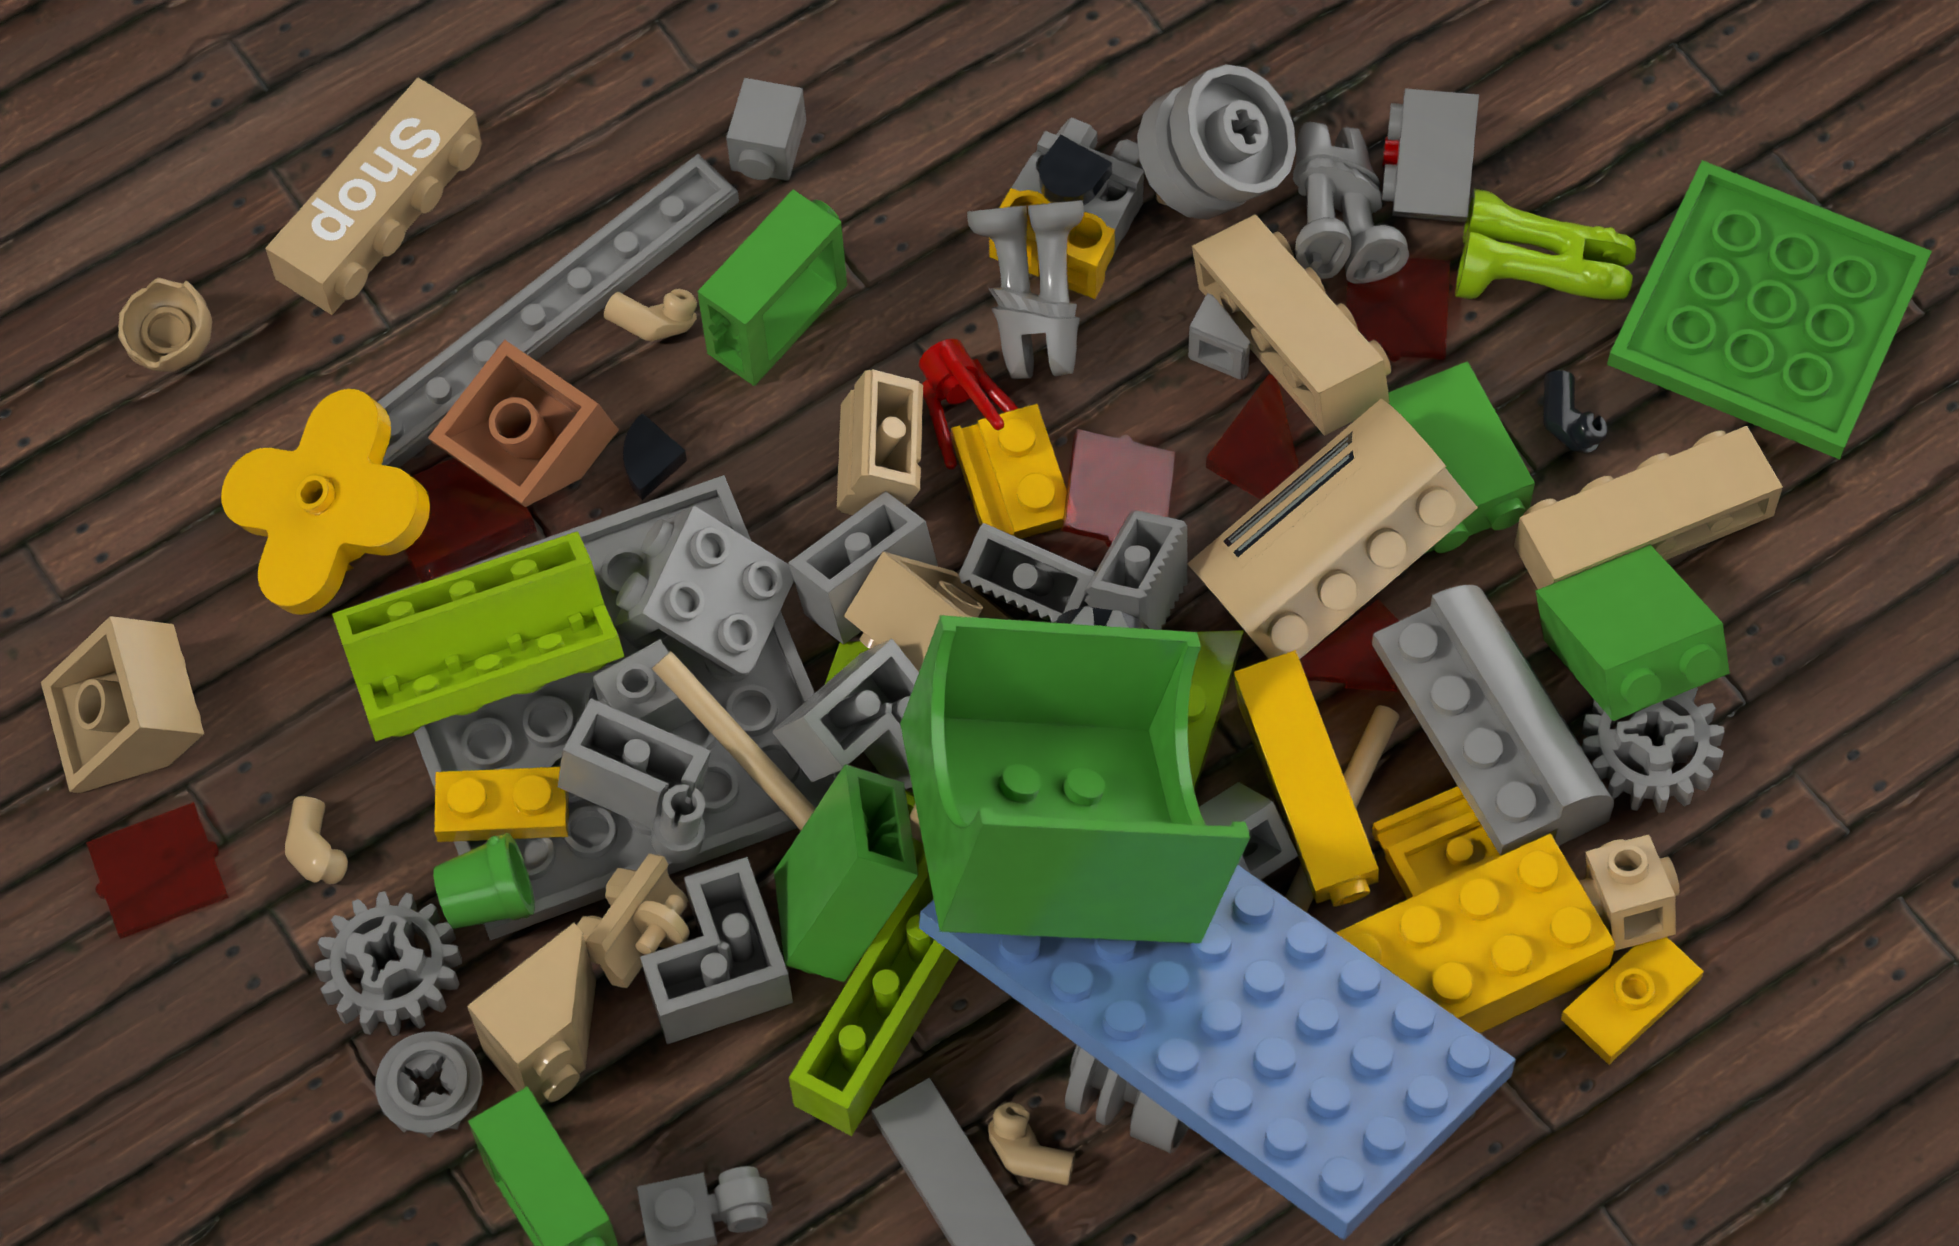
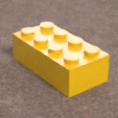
M1551 833L1336 932L1343 939L1479 1034L1601 977L1609 969L1616 946Z

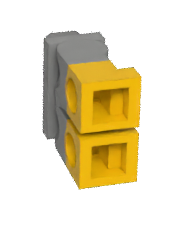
M1071 117L1056 135L1044 131L1037 144V151L1032 154L999 208L1026 206L1028 270L1030 274L1039 277L1037 243L1029 218L1028 206L1051 203L1044 197L1039 186V166L1041 160L1057 138L1063 135L1111 161L1112 175L1094 199L1083 205L1084 215L1081 223L1069 232L1067 238L1068 289L1096 299L1105 281V271L1120 241L1129 230L1133 218L1136 217L1143 204L1145 172L1139 160L1138 143L1128 139L1119 141L1112 155L1108 156L1094 150L1097 145V131L1090 124ZM989 238V257L998 260L995 244Z

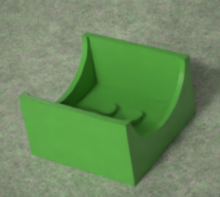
M940 615L900 723L940 932L1182 943L1202 942L1250 836L1246 822L1233 821L1231 826L1206 825L1195 797L1188 750V708L1192 676L1201 649L1197 632Z

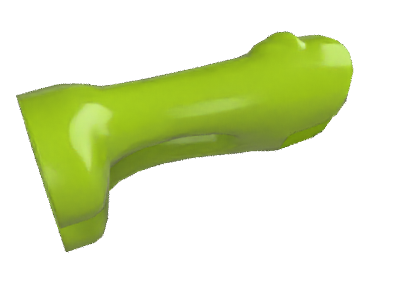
M1479 189L1473 190L1469 202L1468 218L1465 221L1463 244L1465 246L1457 275L1455 297L1465 299L1478 298L1492 280L1516 279L1532 282L1568 294L1594 299L1617 300L1625 299L1628 296L1633 275L1624 267L1632 264L1635 260L1636 244L1634 239L1625 234L1617 233L1612 227H1591L1538 216L1507 205L1491 192ZM1504 242L1533 245L1558 255H1550Z

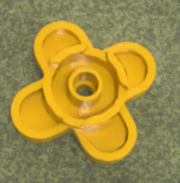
M343 389L325 397L310 414L300 444L296 450L259 448L250 451L234 463L223 482L221 500L226 515L249 533L268 537L258 567V582L261 591L268 600L292 614H309L328 604L341 587L346 571L353 569L349 563L360 558L364 553L387 556L407 549L422 534L429 518V497L422 484L402 469L382 465L391 436L390 418L383 406L360 390Z

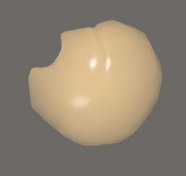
M156 278L146 288H142L132 294L119 313L118 338L130 358L137 364L150 370L174 372L196 362L210 343L213 321L206 301L189 282L179 283Z

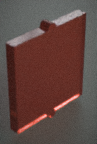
M1408 258L1406 264L1398 272L1384 279L1368 283H1352L1347 280L1346 307L1351 312L1358 331L1368 342L1372 340L1377 341L1391 361L1396 362L1400 357L1446 358L1450 260Z
M1077 429L1073 436L1062 531L1105 541L1106 546L1110 548L1131 512L1137 510L1168 517L1175 452L1132 442V438L1128 435H1123L1118 439Z
M194 802L86 842L100 881L96 885L95 890L101 899H106L120 939L229 898L215 857L219 854V849L215 842L208 841Z

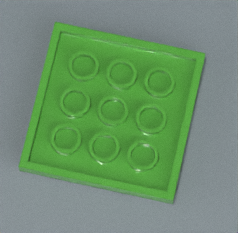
M1702 160L1612 347L1607 365L1840 460L1932 251Z

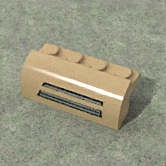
M1381 398L1187 564L1268 659L1296 650L1300 660L1478 507L1448 472L1447 466L1398 411Z

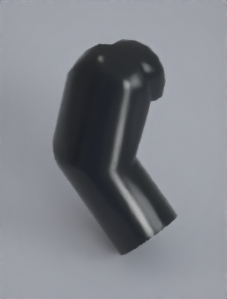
M1563 370L1547 373L1544 377L1543 424L1545 428L1571 451L1587 453L1596 450L1607 436L1608 430L1605 420L1601 416H1597L1594 419V413L1589 411L1581 413L1574 407L1575 376L1572 373Z

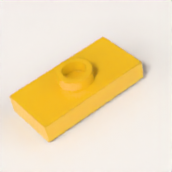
M1668 937L1635 945L1563 1011L1561 1020L1610 1065L1702 979L1704 971Z

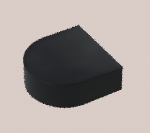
M1060 135L1041 160L1039 166L1040 190L1051 203L1083 200V205L1094 199L1112 175V162Z

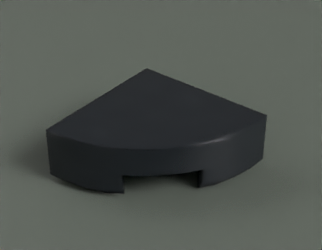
M643 413L632 423L625 437L623 446L625 470L632 489L641 500L645 499L687 461L685 450Z

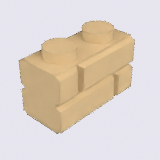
M873 369L865 370L856 382L854 390H851L841 403L837 509L841 513L854 515L885 491L906 506V504L911 503L920 491L921 467L918 463L921 460L923 385L919 381Z

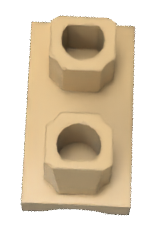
M648 854L637 870L617 868L606 884L605 897L611 906L603 918L592 915L588 917L583 916L577 924L578 928L583 932L590 961L600 964L613 986L628 988L642 968L641 956L655 952L658 947L668 948L686 942L689 937L688 926L680 917L689 900L685 893L670 879L667 871L669 864L664 856Z

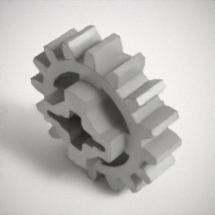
M1697 687L1633 713L1629 721L1617 722L1616 729H1611V727L1617 720L1612 721L1594 700L1592 707L1594 714H1586L1581 733L1588 738L1583 739L1581 748L1589 760H1595L1591 765L1601 780L1604 778L1609 779L1608 792L1613 799L1618 797L1623 791L1630 794V808L1635 811L1642 805L1644 798L1653 799L1657 812L1662 813L1665 812L1669 797L1674 796L1685 807L1691 803L1694 793L1693 786L1707 791L1713 778L1711 770L1719 769L1724 751L1717 748V746L1721 745L1724 727L1709 725L1716 709L1713 703L1703 704L1699 707L1694 704L1698 690ZM1694 755L1692 760L1683 769L1672 774L1671 768L1674 764L1686 763L1688 756Z
M386 892L378 893L376 907L367 909L365 904L359 899L352 901L355 917L348 921L343 917L334 915L331 922L337 937H320L318 941L322 955L328 958L315 963V971L319 980L327 982L320 988L327 1004H338L336 1010L341 1021L345 1024L360 1015V1024L363 1031L369 1035L373 1033L379 1022L387 1023L392 1036L399 1035L401 1020L410 1018L419 1029L424 1027L425 1020L422 1011L429 1006L436 1011L443 1012L447 1007L440 993L441 989L457 990L459 986L456 972L450 969L462 964V957L458 946L450 945L456 939L453 928L448 922L438 924L440 917L436 906L432 903L417 912V905L413 894L406 893L398 906L390 904ZM415 934L421 936L431 947V957H426L422 949L415 948ZM398 955L400 961H392L393 957L396 958ZM377 966H385V968L379 972ZM346 969L351 970L354 977L362 979L361 985L363 990L361 994L355 991L347 982Z

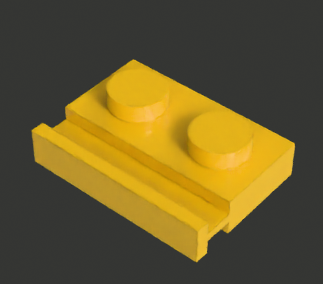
M1038 404L999 414L1005 423L1002 430H995L986 418L978 420V424L960 428L959 425L951 428V440L980 526L985 523L1019 539L1074 524L1075 513Z
M1458 786L1374 822L1372 826V835L1376 842L1379 841L1385 852V859L1407 899L1500 857V854Z

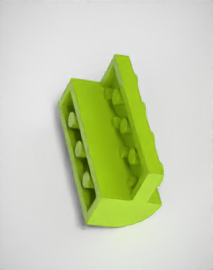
M578 531L332 613L375 741L391 736L409 735L423 725L453 715L471 714L485 704L515 694L533 693L547 683L576 673H591L601 669L609 662L625 657L619 636L604 604L592 561Z

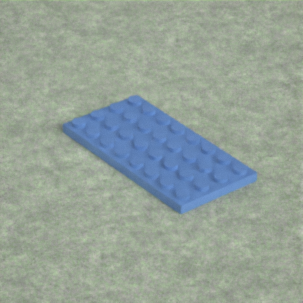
M1237 865L1201 943L940 932L934 900L920 911L919 929L1342 1240H1345L1512 1076L1516 1059L1239 865Z

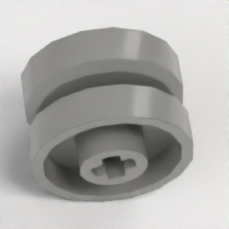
M1227 64L1207 70L1189 80L1186 85L1175 88L1157 98L1143 113L1137 134L1139 160L1150 186L1166 205L1184 216L1206 220L1225 214L1243 205L1247 200L1278 187L1290 173L1296 152L1294 124L1284 100L1270 83L1258 74L1245 67Z

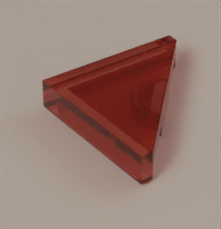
M1270 373L1206 457L1207 469L1260 500L1265 498L1299 469L1279 383Z
M1379 599L1300 659L1307 681L1344 683L1346 688L1397 692L1398 687L1372 646L1373 633L1397 623L1399 620Z

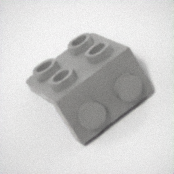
M694 505L667 520L659 519L651 527L642 543L641 551L647 555L639 572H634L630 575L617 595L616 605L621 608L613 624L617 633L633 642L660 629L736 676H742L751 672L794 582L789 564Z

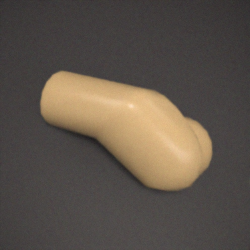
M674 289L671 293L664 296L663 304L646 307L630 297L616 292L609 299L605 307L604 318L646 341H656L687 332L697 319L694 312L697 307V301L689 291Z

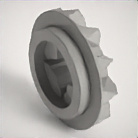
M421 1032L404 1038L386 1053L377 1070L375 1091L384 1115L394 1122L403 1133L409 1130L422 1133L431 1138L438 1131L448 1128L457 1130L461 1120L470 1111L477 1110L478 1098L484 1082L479 1061L466 1043L455 1036L443 1032ZM442 1068L440 1080L443 1087L449 1091L450 1096L445 1093L439 1095L431 1092L425 1100H421L418 1103L420 1091L410 1076L416 1079L419 1076L424 1079H430L435 1071L439 1072Z

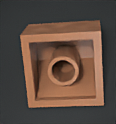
M504 339L429 435L428 439L522 506L527 507L580 480L619 429L599 403Z

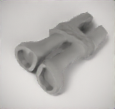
M1316 122L1304 123L1298 133L1296 145L1297 158L1293 172V181L1298 186L1299 194L1307 196V225L1303 227L1297 236L1295 244V254L1299 264L1304 269L1311 267L1320 279L1332 278L1338 274L1345 264L1346 278L1352 283H1368L1384 279L1398 272L1406 264L1409 257L1405 236L1392 226H1374L1372 214L1382 208L1381 192L1379 190L1380 182L1372 169L1368 150L1360 130L1350 127L1342 128L1336 139L1335 146H1331L1329 131L1325 124ZM1334 209L1342 213L1343 222L1335 217Z
M1083 200L1028 206L1029 218L1035 233L1040 271L1039 295L1032 293L1030 288L1026 243V206L967 211L968 224L975 234L991 238L996 247L1001 274V287L988 289L998 304V307L991 309L997 320L1002 352L1011 378L1028 379L1032 377L1034 358L1031 334L1046 333L1048 359L1052 374L1054 376L1073 374L1080 317H1075L1077 304L1071 303L1069 300L1067 238L1069 232L1081 223L1084 215Z

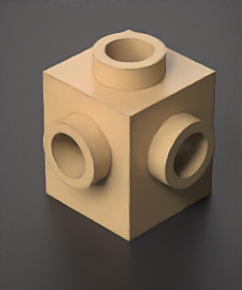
M1649 834L1630 840H1613L1600 848L1586 851L1587 878L1579 880L1616 943L1614 951L1676 934L1675 896L1680 893L1677 874L1669 857L1659 858Z

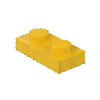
M560 767L436 772L434 832L437 841L488 840L492 836H499L505 833L510 834L513 839L569 837V792L558 788Z

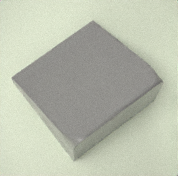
M1207 293L1190 325L1188 357L1195 362L1237 379L1245 380L1249 369L1250 341L1217 299Z

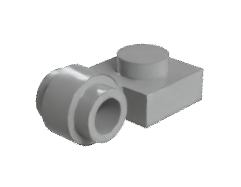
M745 1166L721 1173L718 1177L720 1185L715 1188L714 1194H708L704 1173L637 1186L647 1246L718 1245L714 1222L717 1221L727 1223L728 1230L731 1232H748L765 1226L768 1223L767 1213L772 1210L767 1180L759 1177L757 1168Z

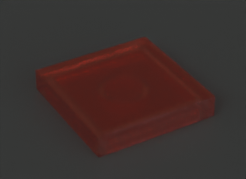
M451 458L412 476L425 488L430 502V513L426 527L419 538L411 546L403 550L421 583L435 579L537 532L527 507L522 506L455 458Z

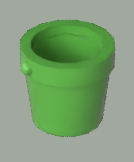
M508 833L492 836L487 840L486 844L434 867L433 874L437 896L443 913L453 929L509 918L511 920H518L534 915L535 901L529 874L515 840Z

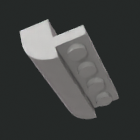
M1461 585L1440 591L1432 595L1430 607L1373 633L1372 646L1500 856L1550 833L1557 845L1560 846L1609 822L1614 806L1613 798L1480 587L1476 585Z

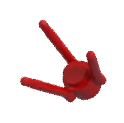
M946 339L940 341L925 351L920 358L919 367L927 379L922 383L923 399L928 405L945 466L948 469H954L957 466V460L941 404L943 399H946L949 404H960L971 398L995 430H1002L1005 423L984 392L1004 413L1019 408L988 376L978 359H971L960 340Z

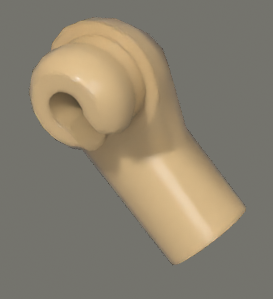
M296 797L293 800L286 835L285 855L288 861L305 879L313 883L322 880L329 885L336 884L342 880L346 873L348 859L343 851L331 849V845L320 835L325 803L313 797Z
M1009 1102L998 1106L993 1113V1120L989 1123V1140L1005 1168L1014 1175L1068 1186L1072 1175L1075 1152L1040 1146L1034 1132L1027 1123L1030 1115L1026 1108L1020 1104Z

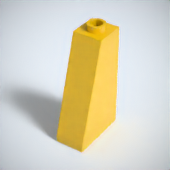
M1296 650L1234 671L1237 702L1291 841L1298 854L1316 904L1331 899L1333 906H1342L1364 898L1370 894L1368 885L1378 882L1379 868Z

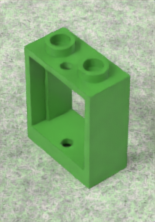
M792 190L698 291L707 354L753 386L757 385L847 286L842 224L840 218L830 206L817 199L811 202L795 190Z
M528 1086L468 1121L486 1169L533 1246H618L610 1218Z

